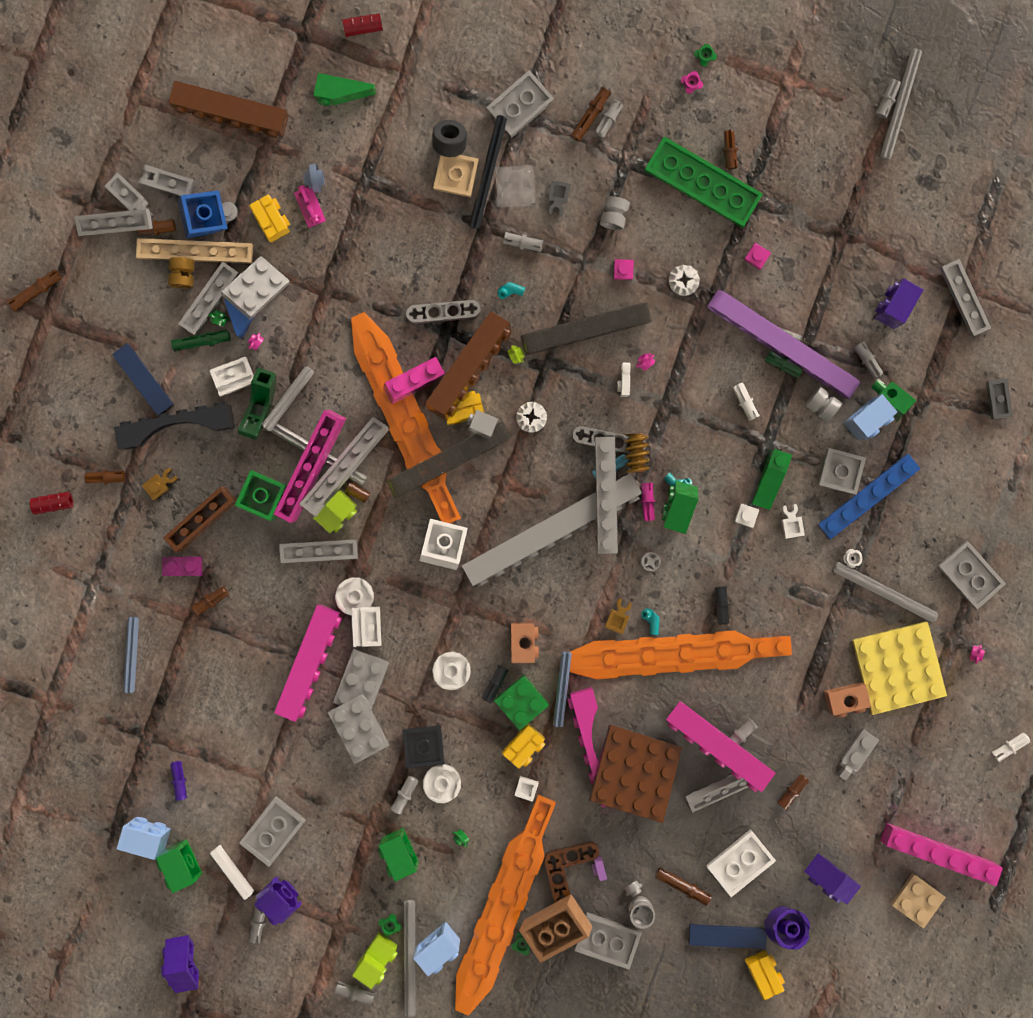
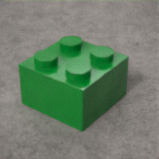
M250 470L235 506L266 520L275 521L276 515H274V512L287 485Z
M676 480L674 486L670 485L667 494L668 503L664 502L661 520L664 521V528L686 534L699 500L698 487Z
M522 674L495 697L494 700L519 731L549 706V702L525 674Z
M404 827L383 836L379 844L378 853L381 859H385L388 865L386 866V871L389 877L393 876L396 882L417 872L419 860Z
M187 839L166 848L156 857L157 868L160 872L162 871L165 877V885L171 890L172 894L194 884L203 874Z

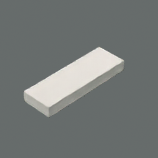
M217 846L210 855L244 900L253 893V888L222 846Z

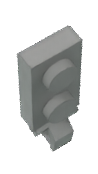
M118 172L105 185L130 211L147 209L146 207L149 203Z
M862 728L841 757L839 765L842 767L837 775L845 781L851 773L855 775L879 739Z

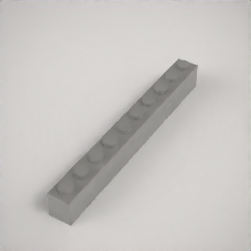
M631 473L616 481L617 511L623 508V503L628 501L631 504L640 499L638 495L642 494ZM596 492L462 565L472 586L476 584L478 587L488 582V577L494 575L496 578L505 573L504 569L508 566L514 568L522 564L521 559L525 557L531 559L538 555L537 551L544 547L547 550L555 545L554 541L560 538L564 541L572 536V531L578 529L580 532L589 527L588 523L592 520L597 522Z

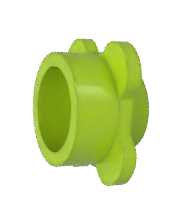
M516 345L511 346L512 349L508 350V354L514 364L518 362L523 363L525 356L522 349Z

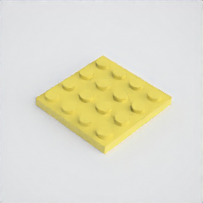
M927 621L852 640L862 682L867 687L871 704L869 709L872 715L947 696Z

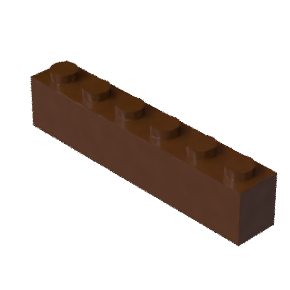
M175 80L168 102L177 113H192V116L203 119V117L211 118L210 120L215 123L221 124L226 122L231 127H245L253 133L264 132L272 138L284 136L289 117L286 109Z
M490 311L426 401L429 411L445 421L455 415L459 403L467 398L468 390L471 386L477 384L480 373L488 368L492 356L498 354L502 342L510 337L512 332L510 322Z

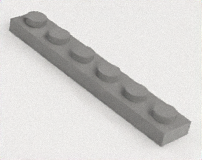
M372 417L299 505L316 517L388 432V427Z
M595 437L598 554L618 553L615 437Z

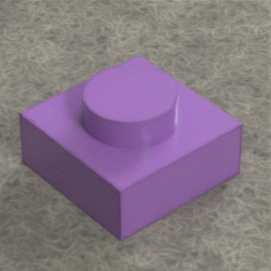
M598 856L594 860L595 864H592L594 876L598 875L600 881L607 880L602 857Z

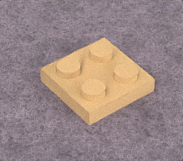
M440 155L433 189L471 198L479 159L464 155H458L457 157H444Z
M912 873L890 904L924 929L946 897Z

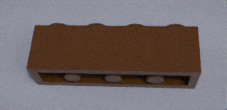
M219 487L165 535L163 539L175 552H182L232 508L237 499L227 487Z

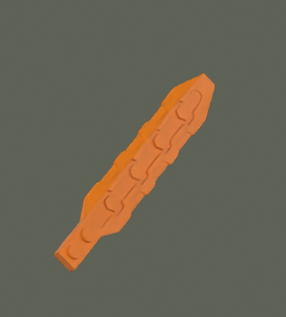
M365 312L352 317L354 354L362 371L365 372L374 392L373 396L383 411L390 427L389 431L399 446L412 481L429 493L442 522L451 524L460 520V514L446 486L447 463L440 448L437 447L428 428L427 419L424 413L421 412L414 395L411 394L392 404L383 389L385 382L403 374L397 360L398 356L389 337Z
M735 630L718 631L713 634H679L674 637H640L635 640L592 641L570 651L572 654L570 672L593 679H609L627 675L642 674V676L666 672L680 671V673H687L705 669H738L753 658L792 655L791 637L788 635L749 638Z
M537 795L524 830L507 845L495 883H492L488 893L489 898L481 918L476 923L473 938L456 974L455 1011L469 1016L493 988L500 970V963L514 935L513 931L521 911L524 910L528 900L527 895L535 875H538L544 860L542 837L556 801Z

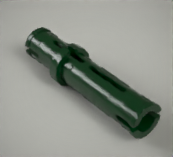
M228 329L218 332L208 331L203 335L171 340V346L174 352L208 345L212 347L218 343L230 342L231 336Z

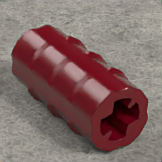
M380 13L342 19L345 37L383 31Z
M71 492L31 498L29 501L31 512L34 515L59 510L64 511V509L74 507Z

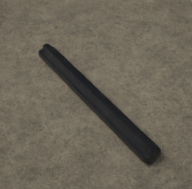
M497 115L469 223V226L473 229L480 228L507 118L502 115Z

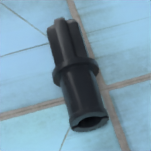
M727 586L715 587V607L717 606L718 624L727 625L730 623L728 609L730 604H728Z
M500 665L497 666L482 696L484 701L488 703L493 702L499 688H502L501 684L509 670Z

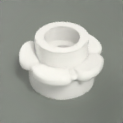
M854 549L847 550L846 555L843 557L844 563H847V566L850 568L859 566L862 563L861 552Z

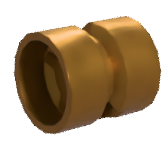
M183 257L169 258V270L171 273L168 275V286L180 289L193 288L194 277L191 273L194 272L195 261Z

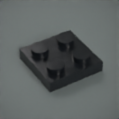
M441 725L402 730L406 768L445 764Z

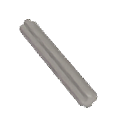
M304 367L262 423L264 429L271 431L314 374L311 368Z

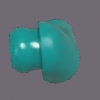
M508 282L498 289L497 295L500 299H505L513 293L523 296L526 287Z
M671 473L663 478L669 486H674L677 480ZM689 478L677 480L692 485V481Z
M646 608L642 610L641 617L650 624L649 634L659 635V616L652 609Z

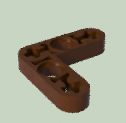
M588 841L551 850L546 853L544 857L545 866L555 903L560 900L557 899L560 896L558 889L562 888L564 896L570 895L564 868L595 860L599 855V848L596 843ZM587 847L596 849V851H593V855L589 856V853H583L584 858H580V848H582V852L588 851ZM569 851H575L577 858L570 861L567 859L566 854ZM550 856L559 859L556 860L557 869L553 870L552 862H548ZM555 874H560L563 877V881L556 884L552 881V877Z

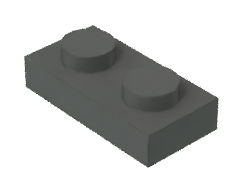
M1008 379L987 381L986 387L991 420L1013 417Z

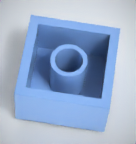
M882 394L870 399L843 423L857 440H867L876 436L880 432V427L890 424L895 419L893 416L897 411Z
M136 817L123 826L117 850L155 860L165 850L171 828L166 827L164 823L155 822L154 824L147 822L146 818Z
M444 922L416 946L413 959L427 976H430L432 973L437 974L443 968L445 962H451L458 956L460 938Z

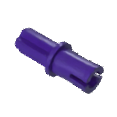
M171 762L173 779L171 784L174 787L175 801L187 799L185 786L187 779L184 778L182 762Z

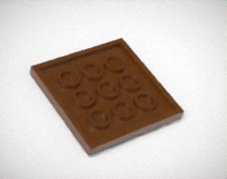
M609 725L588 801L663 823L682 747Z

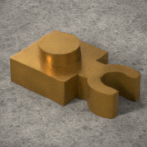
M166 469L162 477L159 474L154 475L141 485L153 501H156L170 490L167 486L168 483H175L179 479L177 476L169 479L168 474L173 471L172 469Z
M619 598L616 603L617 611L611 609L604 627L623 634L630 617L625 615V612L631 608L632 603L628 602V605L623 608L621 607L622 599Z

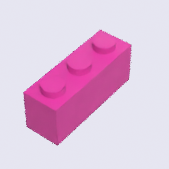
M434 357L385 382L383 389L391 403L394 404L441 380L445 373L437 358Z

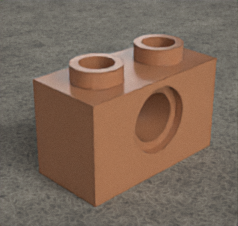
M511 623L512 663H535V658H539L538 646H535V639H538V627H534V623ZM524 637L528 638L531 642L526 648L521 647L519 641Z
M862 682L824 691L828 711L831 715L836 716V718L845 717L848 712L852 711L854 713H862L866 711V708L871 707L866 684ZM847 696H851V703L845 706L844 699Z

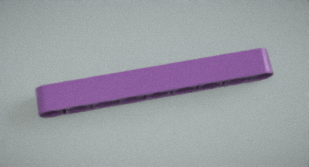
M717 290L707 305L712 312L782 358H788V361L802 368V371L840 396L850 399L860 384V381L724 291Z

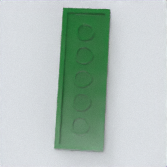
M665 136L644 170L741 228L745 226L763 193Z

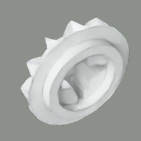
M681 265L675 267L671 272L669 285L676 294L686 296L695 292L699 286L700 278L697 270L691 266ZM683 273L686 278L691 279L687 281L686 288L683 282L676 281L682 278Z
M526 402L518 409L516 420L519 427L524 431L537 432L544 427L547 414L542 405L536 402ZM532 409H534V415L540 419H533V422L529 425V418L523 415H529Z

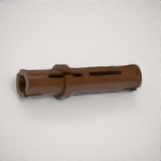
M601 87L594 100L590 101L589 108L571 133V137L575 141L581 142V139L598 113L603 111L605 102L611 96V92L607 88Z
M53 269L44 277L36 279L34 284L8 300L7 303L10 304L9 306L13 311H17V309L40 293L47 292L49 287L62 280V277L56 269Z
M659 867L655 874L656 879L682 892L689 899L692 898L705 906L709 904L712 895L698 888L696 884H690L662 867Z

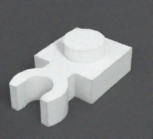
M623 363L621 380L617 382V392H620V397H628L630 395V363Z
M792 504V512H788L787 507L782 506V512L787 518L781 520L784 539L805 536L802 517H796L798 511L796 504Z

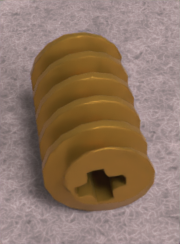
M642 433L624 434L630 437L625 440V443L630 445L625 448V451L630 452L629 455L625 456V459L631 460V462L625 464L626 467L631 468L626 473H640L649 470L650 467L644 465V463L650 461V459L644 457L649 454V451L644 450L645 447L649 446V443L643 442L649 436Z

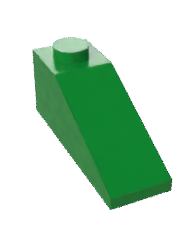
M318 73L314 90L316 102L323 106H329V104L338 105L376 94L375 84Z
M777 449L769 451L751 504L767 510L771 509L787 473L792 458L791 454Z

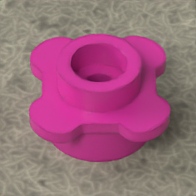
M696 71L681 78V83L684 84L685 91L688 94L703 87V82L700 81Z
M259 332L257 335L252 334L248 340V349L252 348L256 351L263 342L264 338L260 336Z
M644 353L638 358L636 367L642 368L643 371L649 369L655 363L654 355Z
M973 645L969 660L974 661L975 664L983 660L985 650L981 649V645L979 647Z

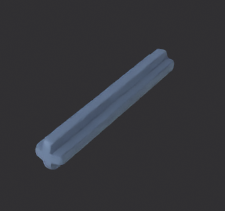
M128 617L124 693H133L135 691L138 617Z
M566 651L561 653L553 726L563 727L572 655Z

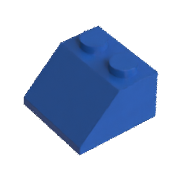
M219 191L187 194L179 197L178 205L186 239L207 236L227 229Z

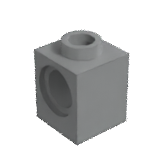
M476 410L475 414H470L466 424L470 425L469 431L490 439L498 418Z

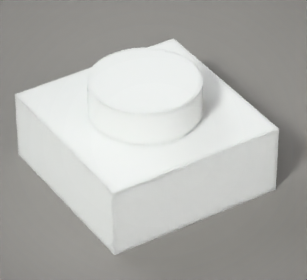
M740 504L734 522L753 528L759 509Z
M520 776L514 796L533 801L539 782Z

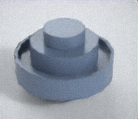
M317 163L310 164L306 174H303L305 186L308 185L310 189H313L314 193H319L322 189L321 185H325L324 173L322 169H318Z

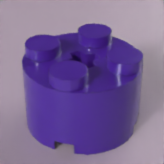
M279 877L273 878L257 894V901L254 903L255 907L262 911L268 917L269 922L275 926L278 923H284L301 906V900L298 902L297 897L299 894L295 888L286 880L279 881Z
M786 906L777 907L764 920V927L768 938L780 947L797 950L802 948L809 940L810 922L798 910Z

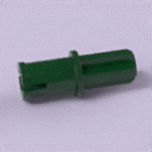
M772 351L769 352L765 359V362L779 368V371L782 370L795 378H798L802 373V368L788 361V358L784 359Z

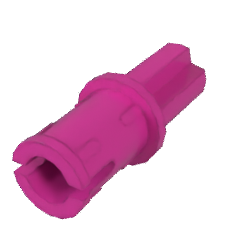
M641 483L642 501L640 503L643 505L644 521H653L655 519L654 502H656L653 497V483Z

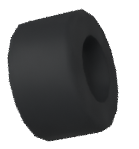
M442 120L434 126L432 146L439 155L457 157L464 152L467 131L461 123L455 120Z

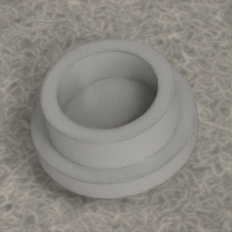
M231 202L222 203L225 220H234L238 214L237 207Z
M636 880L624 889L626 891L625 895H631L633 898L641 892L640 887L643 885L639 884Z

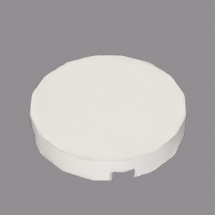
M352 577L344 580L338 586L335 600L342 612L352 615V608L371 607L374 601V592L367 581Z
M446 652L440 655L434 662L432 672L434 680L440 687L447 690H457L467 683L471 670L468 660L462 654Z
M447 764L431 767L423 779V789L427 797L436 803H447L453 800L461 789L459 773Z

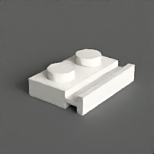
M247 357L210 370L220 397L251 386V381L254 377Z
M380 607L352 608L353 647L381 646Z

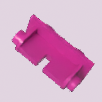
M305 185L298 187L299 191L294 192V195L308 228L325 222L326 219L313 189L306 188Z

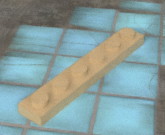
M137 238L136 258L169 260L171 257H183L193 259L195 262L252 264L253 244Z

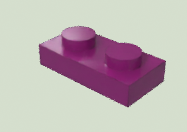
M162 557V576H202V557Z

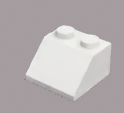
M430 519L420 561L457 570L468 528Z

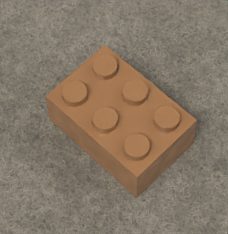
M570 894L524 919L519 931L541 963L588 938L592 925Z

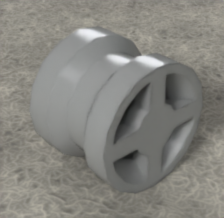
M653 552L644 553L640 559L641 567L647 571L657 570L661 562L659 556Z

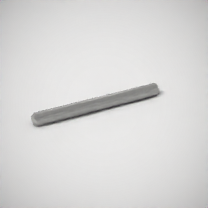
M914 48L910 52L881 151V158L890 159L892 157L922 51L920 49Z
M278 423L271 430L272 433L303 451L308 444V441ZM329 454L325 464L331 467L337 458ZM355 470L349 478L363 485L367 476Z
M840 562L834 565V573L930 622L937 620L938 613Z
M406 900L404 902V1014L408 1017L415 1016L416 961L413 959L416 948L414 900Z

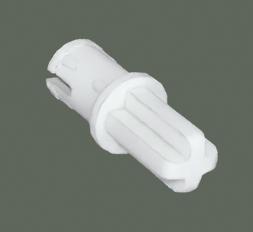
M739 383L735 385L733 389L740 402L739 406H742L748 421L759 417L760 415L752 402L753 398H750L744 384Z
M1021 733L1009 742L1005 741L1006 744L991 753L998 762H1001L1009 755L1016 754L1017 750L1030 743V739L1025 733Z

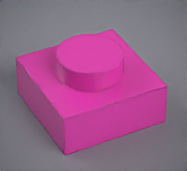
M754 243L744 261L760 270L771 252Z
M615 259L614 280H633L634 260Z

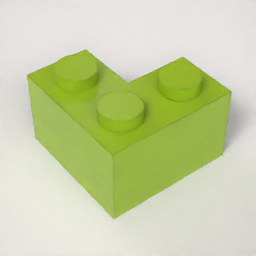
M340 489L320 513L313 518L328 533L332 531L337 533L344 525L342 521L345 518L349 520L357 512L355 509L357 504Z
M378 932L357 962L352 976L370 989L375 984L379 985L385 976L386 964L388 961L392 963L398 954L396 952L397 944Z

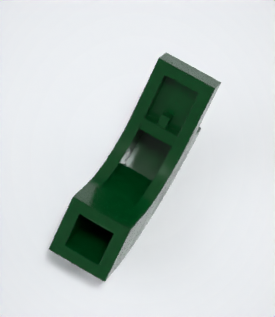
M257 368L251 381L249 405L238 428V435L257 440L261 429H264L262 423L270 413L275 394L276 373Z

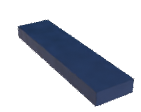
M125 344L112 354L157 415L163 414L174 406V403L130 344Z
M689 924V945L766 949L767 934L765 928Z

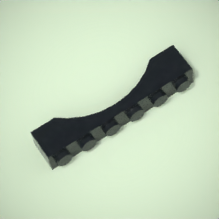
M217 402L213 404L214 407L206 408V405L197 406L194 411L188 412L187 409L178 410L175 415L169 416V413L157 415L155 419L143 417L139 418V422L131 423V421L120 422V426L114 427L118 450L125 451L143 447L157 432L177 424H199L216 432L236 428L232 407L229 404H225V402Z

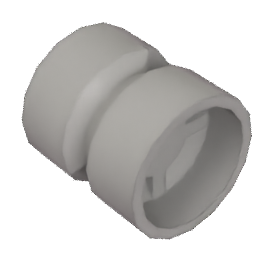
M606 197L604 204L606 212L602 213L600 225L612 230H623L626 221L624 215L628 213L630 202L619 197Z
M819 387L809 398L805 407L813 413L818 412V417L827 423L836 414L842 403L835 397H828L829 393L822 387Z
M643 896L632 898L628 905V913L632 924L640 929L650 927L655 920V912L650 900Z

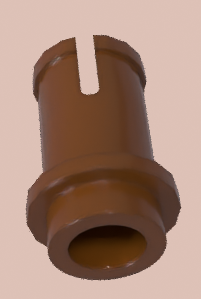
M350 482L345 490L348 496L352 495L363 503L367 501L371 494L357 486L355 482L354 484Z

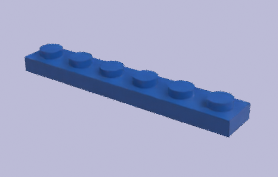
M906 454L817 525L828 539H832L920 470V467L909 454Z

